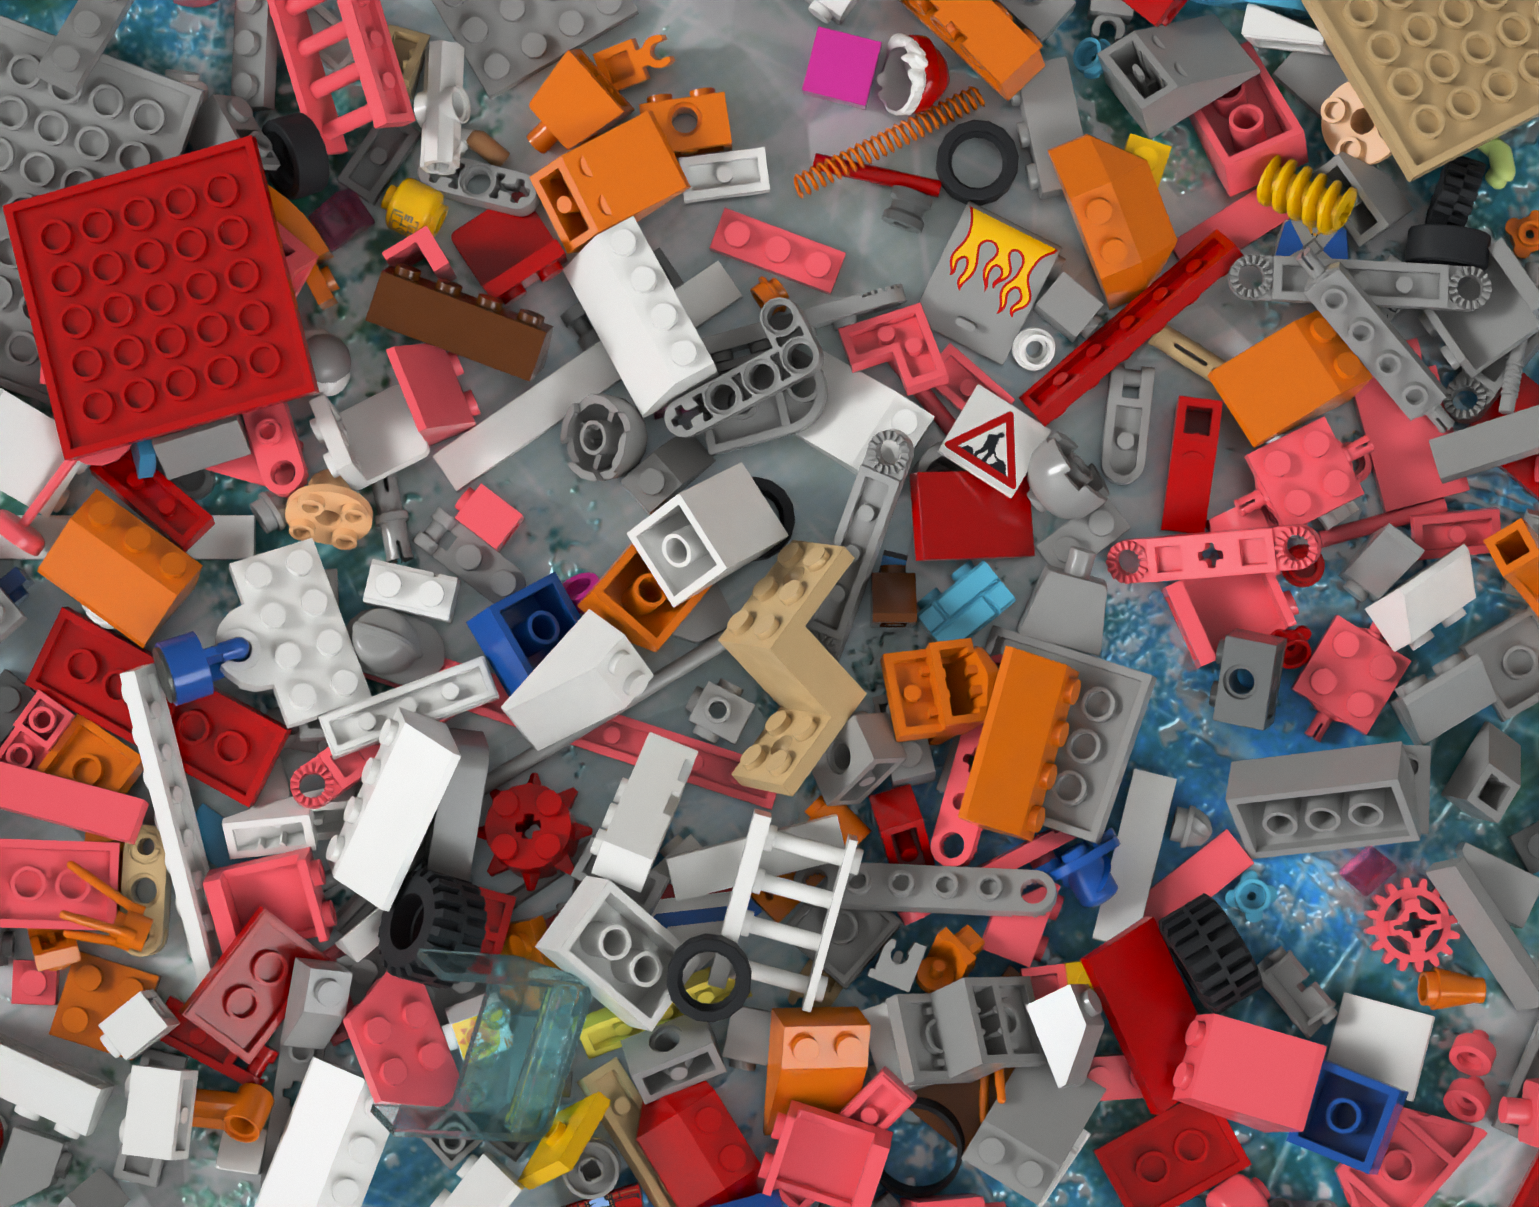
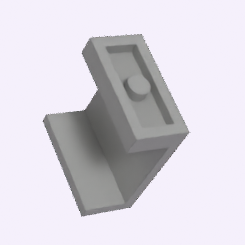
M1500 238L1488 247L1496 262L1484 271L1491 281L1492 292L1490 298L1482 307L1470 312L1422 309L1424 313L1418 316V319L1432 338L1439 334L1446 345L1440 348V351L1451 367L1456 370L1462 366L1471 378L1539 331V288L1503 238ZM1473 278L1457 288L1458 295L1460 294L1461 298H1464L1466 301L1476 300L1480 295V285Z

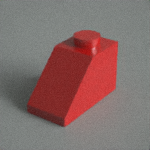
M911 784L868 796L888 864L935 866L924 821Z

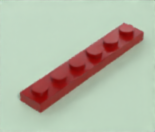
M1216 229L1024 392L1019 399L1044 427L1047 426L1051 421L1060 417L1085 392L1093 389L1119 363L1127 360L1152 335L1160 332L1186 306L1193 304L1213 283L1227 275L1234 262L1244 255L1231 240Z

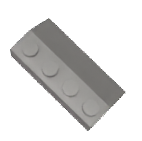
M1402 741L1231 762L1225 800L1248 856L1251 859L1420 841L1421 839L1414 773Z

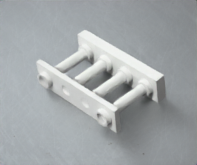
M754 809L720 935L738 943L740 935L748 937L749 933L816 951L809 976L748 960L752 971V980L804 993L802 1010L811 1012L814 1001L822 1003L829 977L822 976V970L849 873L858 874L864 850L856 848L858 844L857 836L848 834L845 848L843 849L777 831L778 826L770 824L772 813ZM772 848L839 866L833 891L766 874V869L759 867L763 850L771 852ZM760 891L827 908L821 934L754 916L755 911L747 910L751 893L759 895ZM715 953L708 977V985L725 989L728 978L736 979V974L729 960Z

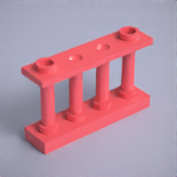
M267 0L300 113H304L309 117L319 130L326 146L327 155H338L348 152L343 134L372 121L375 129L402 127L416 121L380 0H337L343 21L316 34H313L306 10L327 0ZM348 38L355 63L326 76L319 51ZM361 80L367 104L338 117L331 93Z

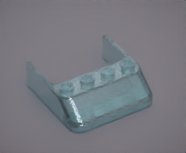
M419 948L417 957L440 980L488 984L452 1099L446 1105L440 1107L372 1104L370 1112L394 1137L534 1142L541 1139L550 1130L556 1115L592 999L590 988L580 978L571 973L520 956Z

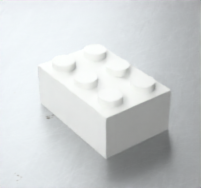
M586 876L535 947L630 1027L652 1032L672 1004L666 985L668 965L676 949L683 943L611 880ZM697 955L688 961L683 970L682 980L684 985L702 961Z

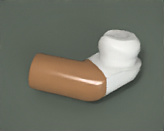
M461 128L460 157H463L467 149L479 154L490 165L501 167L509 157L510 153L486 132Z

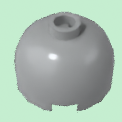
M590 394L580 403H573L568 408L562 421L560 435L561 444H567L568 454L572 460V463H567L569 468L580 478L590 481H607L626 476L641 462L646 452L648 439L646 423L640 412L626 399L608 394Z
M1058 431L1043 441L1031 455L1026 473L1027 482L1031 490L1027 492V496L1039 512L1044 513L1048 510L1056 517L1073 520L1082 518L1107 501L1105 497L1109 495V490L1094 464L1091 463L1087 466L1077 454L1073 453L1078 448V445L1065 434Z

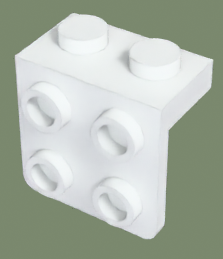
M394 385L340 413L325 394L309 401L315 416L309 422L318 441L321 444L326 443L329 452L324 454L323 457L329 471L334 478L341 475L355 492L427 457L430 452L428 442L418 432L400 385Z

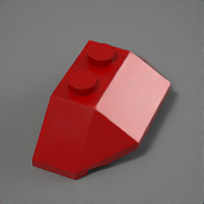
M706 1080L663 1096L646 1105L642 1099L635 1140L677 1207H710L763 1192L766 1179L758 1177L761 1163L716 1091Z

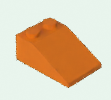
M1318 310L1291 322L1212 370L1207 375L1254 448L1349 402L1373 379L1368 369Z
M857 1006L812 1007L811 1012L803 1011L802 1007L772 1008L763 1120L764 1135L772 1134L778 1112L787 1115L791 1100L838 1114L861 1091L868 1067L871 1025Z

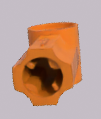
M253 1083L241 1085L237 1092L196 1088L192 1127L221 1129L237 1141L245 1143L254 1142L260 1136L275 1104L274 1097L266 1088Z

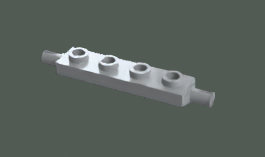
M1310 247L1306 248L1304 252H1300L1295 260L1299 262L1310 276L1305 285L1304 294L1410 421L1427 415L1440 433L1446 432V427L1449 430L1455 421L1440 405L1446 398L1447 390L1341 262L1324 266Z

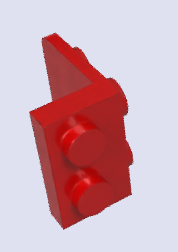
M520 191L511 194L515 203H518L521 197H526ZM487 209L456 229L451 235L453 244L485 293L502 300L505 306H509L527 294L526 288L536 281L541 280L544 283L557 276L564 269L562 265L568 261L566 253L557 239L554 240L536 211L527 216L519 217Z

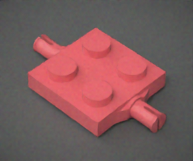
M1325 416L1247 454L1244 458L1254 475L1256 490L1234 500L1236 508L1250 501L1253 502L1239 509L1238 513L1241 517H1244L1246 514L1265 506L1275 515L1279 525H1305L1363 496L1365 493L1354 474L1352 461L1370 452H1374L1372 443L1356 450V448L1368 443L1370 438L1365 434L1363 437L1344 446L1335 437Z
M1335 615L1290 690L1308 700L1317 711L1308 729L1304 732L1308 737H1313L1312 739L1316 742H1321L1332 721L1347 724L1359 733L1367 735L1411 663L1410 659L1392 650L1387 641L1383 639V635L1374 622L1367 629L1357 627L1341 616Z

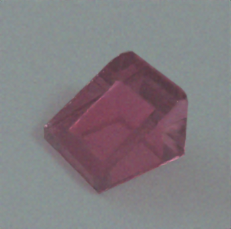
M349 189L334 193L308 216L332 252L354 239L375 223L358 195Z
M1366 846L1339 870V875L1357 896L1367 897L1395 873L1397 867L1376 848Z

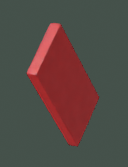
M1145 916L1080 960L1094 991L1101 1001L1104 1013L1150 1113L1160 1115L1179 1102L1172 1099L1176 1088L1173 1084V1078L1177 1067L1184 1060L1188 1046L1185 1042L1187 1029L1198 1013L1154 917Z

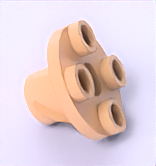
M1349 81L1338 87L1323 102L1320 111L1322 116V134L1328 148L1334 155L1343 151L1369 165L1382 162L1392 155Z
M325 469L315 473L307 486L296 490L289 496L286 503L285 518L289 525V534L294 539L303 541L313 538L314 542L333 545L340 550H351L357 546L358 540L362 539L370 531L373 521V510L370 503L362 495L353 491L341 475L334 478L329 469Z

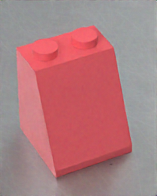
M1215 1013L1196 1015L1195 1020L1191 1022L1186 1032L1185 1042L1188 1046L1184 1060L1179 1064L1174 1074L1173 1084L1176 1088L1172 1099L1264 1133L1303 1132L1327 1046Z

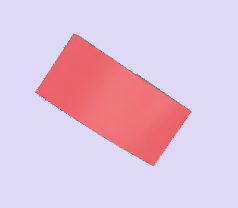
M38 689L13 724L15 728L0 747V762L36 770L70 725L75 715Z

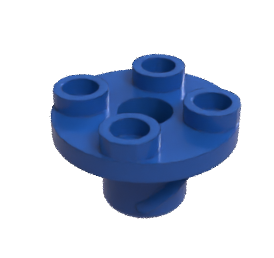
M1112 827L1104 831L1100 845L1091 842L1092 846L1089 847L1087 841L1083 840L1063 851L1064 855L1061 856L1062 862H1060L1057 856L1049 862L1036 867L1035 870L1047 873L1053 881L1062 878L1063 886L1073 890L1080 905L1084 908H1093L1107 902L1118 890V885L1110 873L1111 861L1105 855L1121 844Z

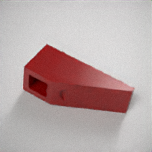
M1187 396L1178 397L1161 530L1188 534L1205 532L1223 401Z

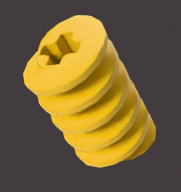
M1276 155L1267 165L1257 187L1258 203L1264 207L1272 206L1273 210L1279 214L1287 213L1288 217L1293 221L1302 220L1303 224L1308 228L1317 227L1318 231L1325 236L1338 231L1347 222L1352 212L1358 190L1350 187L1342 196L1340 194L1343 183L1340 180H1335L1327 189L1325 187L1328 176L1325 173L1318 174L1312 182L1310 180L1313 169L1310 166H1304L1297 175L1295 173L1298 162L1295 159H1289L1281 167V156Z

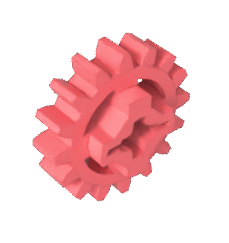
M1409 877L1401 878L1400 889L1398 890L1392 883L1385 884L1384 887L1387 893L1385 898L1377 894L1371 897L1373 902L1378 905L1376 911L1368 910L1364 912L1366 917L1373 919V926L1364 928V934L1375 935L1376 940L1369 946L1370 950L1383 949L1385 951L1381 958L1383 964L1390 963L1394 958L1397 959L1396 966L1398 971H1405L1409 962H1412L1415 972H1423L1424 961L1426 960L1433 967L1439 966L1440 962L1437 957L1439 952L1445 955L1453 953L1452 949L1446 944L1448 939L1460 938V934L1451 930V924L1457 923V919L1454 915H1449V907L1444 900L1442 901L1439 898L1441 895L1435 887L1430 891L1427 890V879L1419 878L1415 887H1412ZM1417 896L1429 901L1437 913L1429 914L1421 908L1420 900L1417 899ZM1399 899L1397 901L1398 910L1390 920H1384L1388 908ZM1409 913H1411L1413 919L1430 921L1429 924L1416 928L1414 930V937L1411 931L1394 929V926L1402 925L1403 922L1409 921ZM1433 930H1439L1436 941L1427 949V938ZM1387 936H1395L1404 943V949L1407 951V954L1395 949L1388 941Z

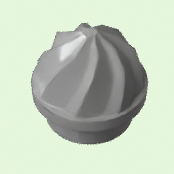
M270 490L262 491L258 494V499L250 503L253 515L267 534L275 529L282 531L288 524L285 518L288 498L279 497Z
M1190 805L1188 809L1177 806L1169 840L1179 842L1181 848L1201 846L1212 834V826L1208 816L1193 805Z

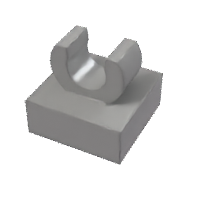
M1090 0L1087 20H1094L1091 27V37L1098 39L1100 27L1104 24H1110L1116 31L1114 42L1122 39L1125 33V25L1130 24L1134 9L1122 0Z

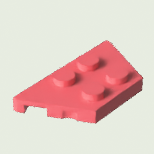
M386 971L367 990L364 999L359 1004H356L343 1019L374 1103L387 1105L402 1104L426 1109H451L455 1112L471 1109V1103L425 985L392 976Z
M1403 1107L1378 1175L1367 1174L1342 1163H1339L1334 1170L1349 1207H1423L1488 1133L1478 1127Z

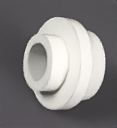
M1029 327L1022 330L1014 339L1012 353L1016 362L1024 369L1031 371L1041 370L1048 366L1056 352V344L1053 337L1046 330L1039 327ZM1032 341H1038L1040 344L1039 351L1033 355L1027 354V345Z

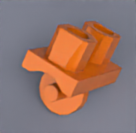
M969 925L963 927L956 934H953L945 927L936 935L927 958L921 961L915 976L916 983L926 993H932L963 977H968L975 967L976 955L982 951L985 941Z

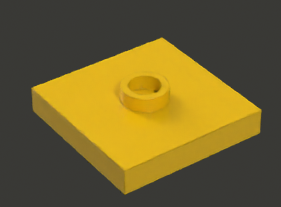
M598 1091L557 1112L517 1181L530 1190L571 1171L607 1111L611 1100Z

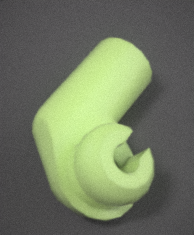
M1497 137L1477 148L1489 157L1491 168L1485 174V180L1491 187L1502 189L1508 181H1513L1516 169L1512 149L1507 143Z

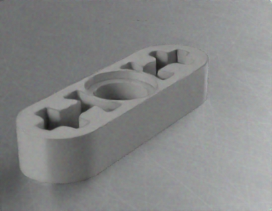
M460 157V168L456 169L455 174L449 175L458 178V188L456 189L457 186L452 178L442 176L439 177L436 183L430 173H426L420 168V163L417 173L420 182L440 191L446 199L519 217L533 213L540 204V198L529 178L530 176L526 173ZM480 174L488 176L491 182L489 188L484 193L472 194L468 191V183L471 178ZM500 180H502L501 183L505 190L519 192L521 186H524L529 196L521 197L518 203H515L511 194L500 191Z

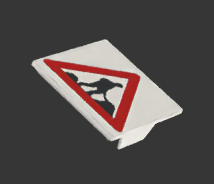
M978 384L937 452L1004 495L1012 498L1028 471L1033 451L1047 439L1051 430Z

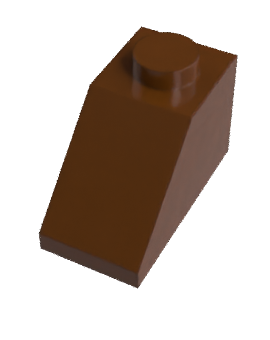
M880 565V573H871L870 628H914L917 623L916 573H906V565Z

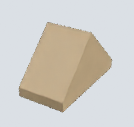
M389 24L388 29L409 99L414 100L425 60V48L429 45L430 35Z

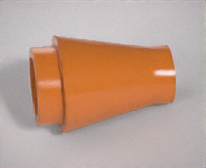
M1432 967L1430 971H1423L1419 975L1418 999L1422 1006H1429L1431 1010L1472 1003L1482 1004L1486 998V982L1483 977H1472Z

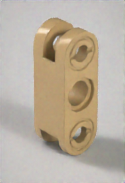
M142 825L135 845L124 843L121 894L132 902L146 906L143 915L153 919L149 938L145 942L142 951L139 952L133 949L126 951L130 955L138 957L155 955L160 952L167 944L169 936L172 878L165 865V851L160 832L154 825ZM148 839H151L155 848L148 855L145 853L143 846ZM144 878L151 879L157 889L155 898L149 903H143L136 894L137 885ZM120 906V912L127 914L128 910Z

